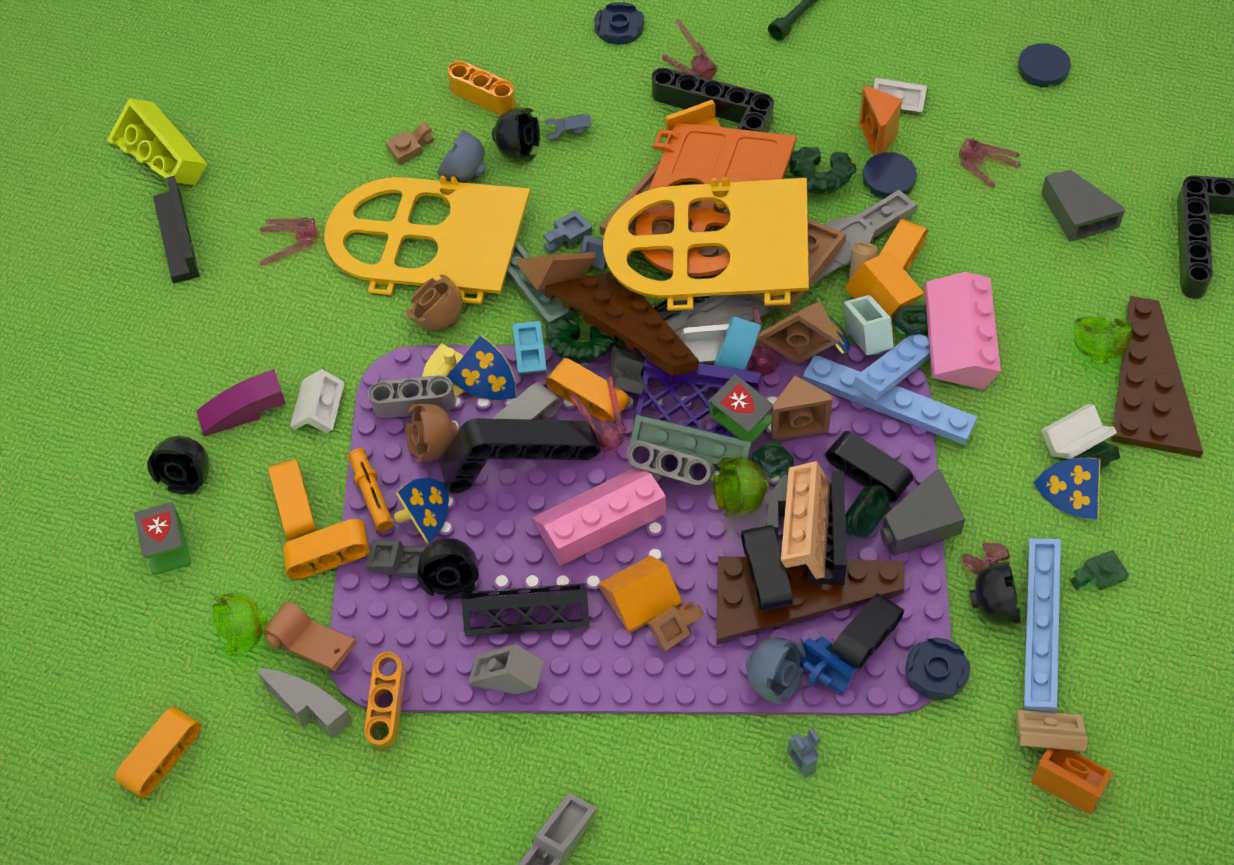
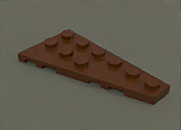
M610 271L545 286V295L550 299H560L563 301L562 306L569 311L573 309L583 314V320L613 339L620 337L626 341L625 346L632 351L636 349L642 351L647 355L649 362L671 376L698 370V358L646 298L624 287L615 279Z
M1130 296L1113 427H1115L1117 433L1111 436V441L1201 458L1203 453L1160 302L1158 300Z
M718 556L716 645L725 643L727 639L743 635L744 638L755 635L756 631L771 627L777 629L821 617L822 613L837 610L839 612L847 610L851 605L862 602L868 603L876 593L885 598L902 595L905 589L903 561L847 559L845 585L807 584V564L785 568L791 587L793 605L761 612L746 558ZM825 565V574H832V569Z

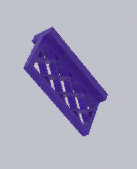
M646 356L642 378L645 386L638 398L633 424L635 423L636 415H642L643 410L653 404L661 414L655 419L672 422L669 416L682 409L689 417V420L682 425L692 427L691 425L694 424L695 427L693 428L735 437L721 424H717L711 429L702 428L698 421L710 413V403L703 394L711 389L719 391L734 374L759 392L761 373L699 364L698 370L671 376L649 362ZM649 380L662 382L666 389L653 397L647 389ZM682 385L690 386L695 393L682 401L674 390ZM670 393L678 404L665 412L657 401ZM699 397L706 409L693 416L686 405Z

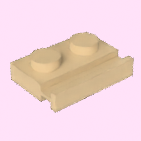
M1017 709L1015 722L1018 738H1020V746L1086 751L1088 738L1085 737L1086 730L1082 715Z

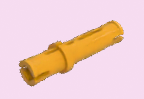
M354 449L347 456L355 473L353 478L355 484L361 488L376 531H387L394 526V521L390 516L376 481L378 479L376 470L371 468L365 449Z

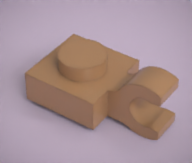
M423 123L417 127L412 135L407 130L386 141V147L398 164L401 165L422 154L421 147L434 141V137L430 134L432 129L427 123Z
M690 601L684 604L679 611L671 606L647 622L659 648L667 651L691 635L687 626L701 619L704 613L699 604L694 606Z

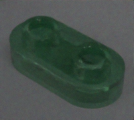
M905 305L900 307L892 319L894 327L900 333L908 336L917 334L928 335L926 305Z
M879 485L866 486L846 512V533L850 537L866 538L870 536L889 508L890 498L884 487Z

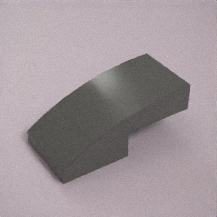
M613 346L611 351L613 386L641 395L645 383L641 376L644 361L640 353Z
M783 475L777 483L768 506L766 526L772 525L774 527L777 541L779 529L778 516H785L788 475Z
M372 540L365 567L367 570L382 574L417 579L419 558L426 547L404 546L400 540Z

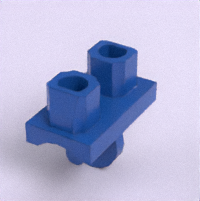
M823 636L815 641L808 638L803 643L806 659L800 657L799 664L803 670L810 674L807 684L815 687L819 682H822L827 687H831L843 695L848 690L856 668L832 654V643Z

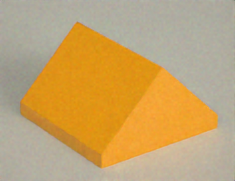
M889 252L864 262L845 286V289L854 299L871 295L891 317V321L924 295V292Z
M651 555L598 583L599 589L629 634L643 627L647 622L671 606L678 608L682 605L681 597L667 564Z

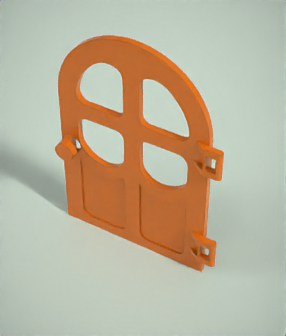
M676 122L673 130H659L652 147L654 150L664 151L649 190L674 186L683 182L711 184L712 178H716L718 183H723L724 177L728 178L729 182L783 179L797 141V136ZM662 137L667 138L665 143H660ZM713 200L702 201L698 208L689 209V223L693 224L691 232H706L711 226L725 227L730 220V214L716 212ZM659 204L643 211L638 215L635 235H653V225L660 219L674 221L675 207ZM700 247L691 248L688 252L689 277H703L722 273L730 261L728 252L715 257L700 255ZM663 249L640 250L652 265L662 271L673 274V252Z

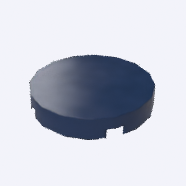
M617 2L608 4L602 11L600 9L594 18L595 32L600 39L607 43L615 45L628 44L638 39L643 33V13L636 10V6L629 3Z
M1037 43L1028 46L1022 51L1018 61V69L1021 71L1020 75L1030 84L1039 87H1048V84H1054V86L1061 84L1067 79L1071 67L1070 57L1058 46L1048 43Z
M883 152L874 155L866 162L863 168V183L877 197L886 198L897 190L904 194L909 193L913 190L916 183V167L911 160L898 153Z
M935 637L914 645L908 654L905 672L908 682L916 692L926 698L943 700L952 698L963 690L969 679L970 663L969 660L967 661L964 651L959 645L948 639Z

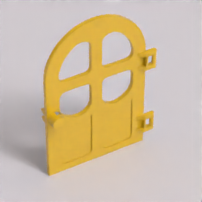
M441 176L440 181L403 177L378 179L354 189L337 203L326 222L324 232L325 246L330 258L339 269L352 277L371 281L368 293L392 296L396 284L422 286L431 278L436 281L442 279L439 275L443 274L450 278L459 288L463 303L482 305L485 293H502L531 190L530 188L461 183L453 176L451 177V182L447 181L445 176ZM389 193H399L402 195L396 216L391 221L367 220L355 217L357 208L374 197ZM421 196L441 197L444 204L450 206L449 216L440 224L421 225L409 222L415 202ZM353 233L388 236L382 258L376 264H366L351 256L344 247L346 238ZM406 238L428 239L438 245L436 256L422 267L403 268L395 265L402 242ZM377 285L388 286L387 290L376 289ZM466 294L477 295V298H466L465 296Z
M724 177L723 183H718L716 178H712L711 184L666 186L638 194L623 204L608 223L603 240V252L607 266L615 279L627 289L647 297L668 298V311L693 310L694 297L764 293L765 306L791 305V292L809 291L807 178L729 182L728 178ZM713 200L716 207H726L729 210L730 220L721 230L710 232H691L689 230V207L692 203ZM663 203H670L675 206L674 230L671 233L635 236L628 231L632 220L648 208ZM719 246L729 253V264L720 275L709 279H693L688 276V252L691 248ZM671 249L673 250V276L666 281L646 278L635 272L628 265V256L637 250ZM785 295V299L771 300V296ZM687 300V304L674 305V301Z

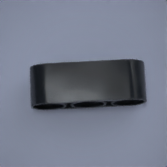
M844 431L825 453L828 462L832 466L843 471L844 474L889 502H896L914 480V475L908 467L850 431Z
M767 525L741 530L742 546L760 611L764 612L792 606L791 587L785 566L781 561V552L774 527Z
M876 593L840 633L833 644L831 653L856 669H861L897 627L904 615L905 609Z

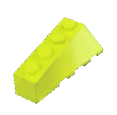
M133 98L128 99L107 141L119 146L125 153L132 154L136 157V160L149 165L150 169L166 179L167 177L175 176L177 183L196 185L207 166L204 159L154 102Z

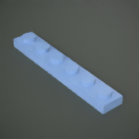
M818 355L813 356L803 375V380L821 390L963 445H966L976 424L977 416L899 386H894L878 400H874L852 385L855 377L861 373L860 371Z
M1029 538L1024 710L1057 713L1061 539Z

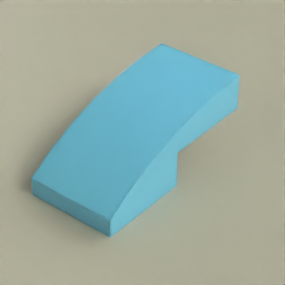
M731 316L724 342L719 346L714 366L745 370L761 325Z
M541 321L512 324L518 375L547 372Z

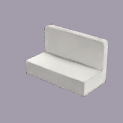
M875 78L873 88L902 99L901 109L923 112L928 85Z
M729 324L683 328L679 338L698 358L699 364L714 365L719 346L724 342Z
M323 369L303 379L290 427L296 430L308 423L324 433L332 431L345 382Z
M1087 404L1041 430L1051 456L1067 459L1079 455L1117 433L1115 427L1102 425L1094 404Z

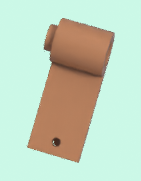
M289 601L283 603L262 629V633L265 636L263 641L272 649L278 650L281 648L334 672L357 644L354 638L311 621L309 616L300 607Z

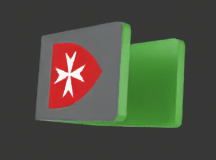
M736 374L709 400L710 416L737 438L752 441L753 443L771 424L772 417L768 413L772 410L773 404Z
M173 502L134 512L142 554L144 558L149 559L153 575L191 564L182 521Z

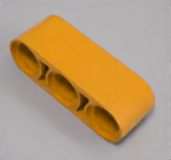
M455 61L449 65V85L451 92L500 115L516 108L514 86L511 82L464 61Z
M901 219L879 255L889 252L907 272L925 242L928 229Z
M568 358L562 359L545 379L546 385L553 393L606 424H612L630 403L629 397L623 390L615 388L612 383Z
M297 459L268 466L287 541L317 531Z
M358 519L346 520L290 540L282 548L286 575L291 579H304L363 558L369 553L366 526L362 520Z
M383 652L374 660L364 728L367 740L381 749L389 748L396 742L406 676V667L403 661L392 652ZM387 662H396L397 670L393 675L385 676L382 674L383 666ZM384 693H391L393 695L391 705L386 708H380L378 706L379 697ZM383 724L387 725L389 728L387 737L383 740H375L374 730L376 727Z
M175 706L167 709L121 763L116 771L115 781L140 798H146L195 741L201 730V723Z

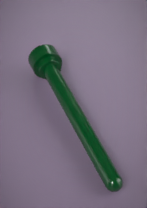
M802 0L785 17L776 18L768 26V32L771 37L777 41H782L790 33L791 25L817 0Z

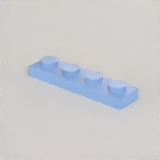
M917 332L912 333L859 373L852 385L874 400H878L930 359L929 339Z

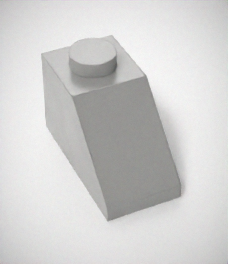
M516 644L478 654L475 656L468 684L474 687L515 695L536 690L541 679L540 673L544 661Z

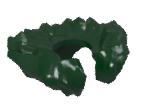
M804 146L798 151H793L789 161L790 173L793 174L794 178H807V190L814 194H823L825 192L831 194L839 190L849 182L852 174L857 171L856 164L851 162L852 159L848 156V153L837 151L830 156V167H833L830 171L818 172L814 170L812 164L819 165L821 161V153L818 147Z
M561 318L556 323L546 325L547 341L552 350L555 351L556 356L568 358L578 364L585 362L589 364L596 361L601 355L605 356L612 344L617 342V338L613 339L594 326L590 328V341H575L579 339L581 333L580 324L577 320Z

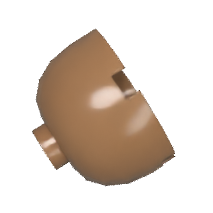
M443 274L439 275L442 279L436 281L431 278L419 287L411 298V301L414 303L412 309L410 310L407 307V316L415 324L428 331L434 332L452 327L460 318L463 305L460 290L450 278Z
M427 403L411 405L407 415L413 414L412 423H406V440L410 455H417V458L414 460L416 463L439 460L445 455L457 434L456 423L452 422L449 414L440 406Z

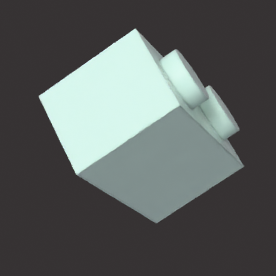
M871 295L843 302L847 333L867 356L879 355L886 350L894 348L891 317Z

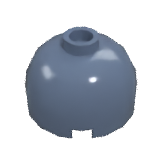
M462 130L455 139L452 149L447 152L437 172L438 176H445L447 181L450 182L452 176L456 177L458 182L468 183L474 176L479 179L487 166L483 163L485 150L481 142L472 134Z
M777 637L763 641L755 650H752L747 656L746 667L749 684L755 693L779 705L783 704L782 698L789 700L798 688L804 673L802 667L799 666L800 657L806 659L804 647L794 641Z

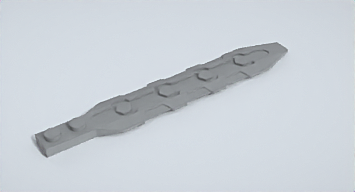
M897 190L857 215L830 220L823 224L846 233V242L811 284L809 289L826 275L840 267L849 265L851 262L852 247H855L857 241L871 244L875 237L898 224L901 219H906L916 213L917 204L903 192ZM746 294L710 296L708 299L704 298L705 301L694 303L693 310H680L678 312L681 314H673L665 322L680 337L683 328L729 324L731 316L750 322L753 320L757 321L772 312L775 306H765L763 301ZM639 351L641 357L645 360L647 355Z

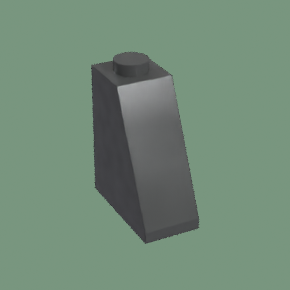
M1071 169L1060 173L1055 172L1045 177L1041 195L1069 242L1120 227L1125 212L1123 206Z
M941 470L934 471L885 515L880 534L884 545L890 546L894 556L962 534L965 517Z

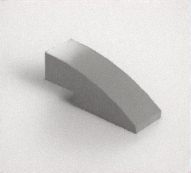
M261 668L258 671L263 685L302 726L313 718L333 739L352 723L348 710L333 696L318 686L281 671Z
M568 793L535 835L532 847L518 865H565L588 828L597 808Z

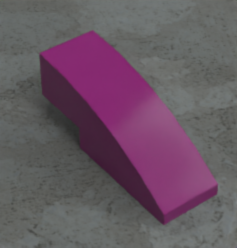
M273 369L251 377L223 391L196 412L203 435L208 436L259 420V412L286 403L275 370Z

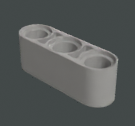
M442 375L379 381L371 385L368 391L373 412L380 418L412 416L413 414L407 415L413 404H435L442 407L446 412L453 409L456 404L452 382L448 377Z
M537 382L526 389L492 419L550 420L558 412L561 400L545 386Z
M642 441L633 443L628 449L627 457L629 462L639 469L693 485L708 484L715 476L713 463L699 456ZM643 446L650 453V457L645 463H641L637 458V452ZM669 455H674L678 460V466L672 472L665 466V460ZM698 463H702L707 470L706 476L702 480L696 479L693 474V469Z

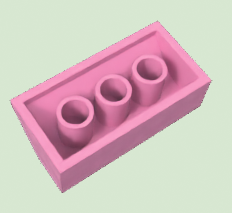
M962 272L927 281L924 284L932 378L984 390L1001 372L991 278Z
M635 467L532 517V522L561 567L666 515V496L651 473Z

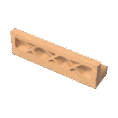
M817 461L789 467L781 561L785 568L807 564L815 579L825 577L831 487Z

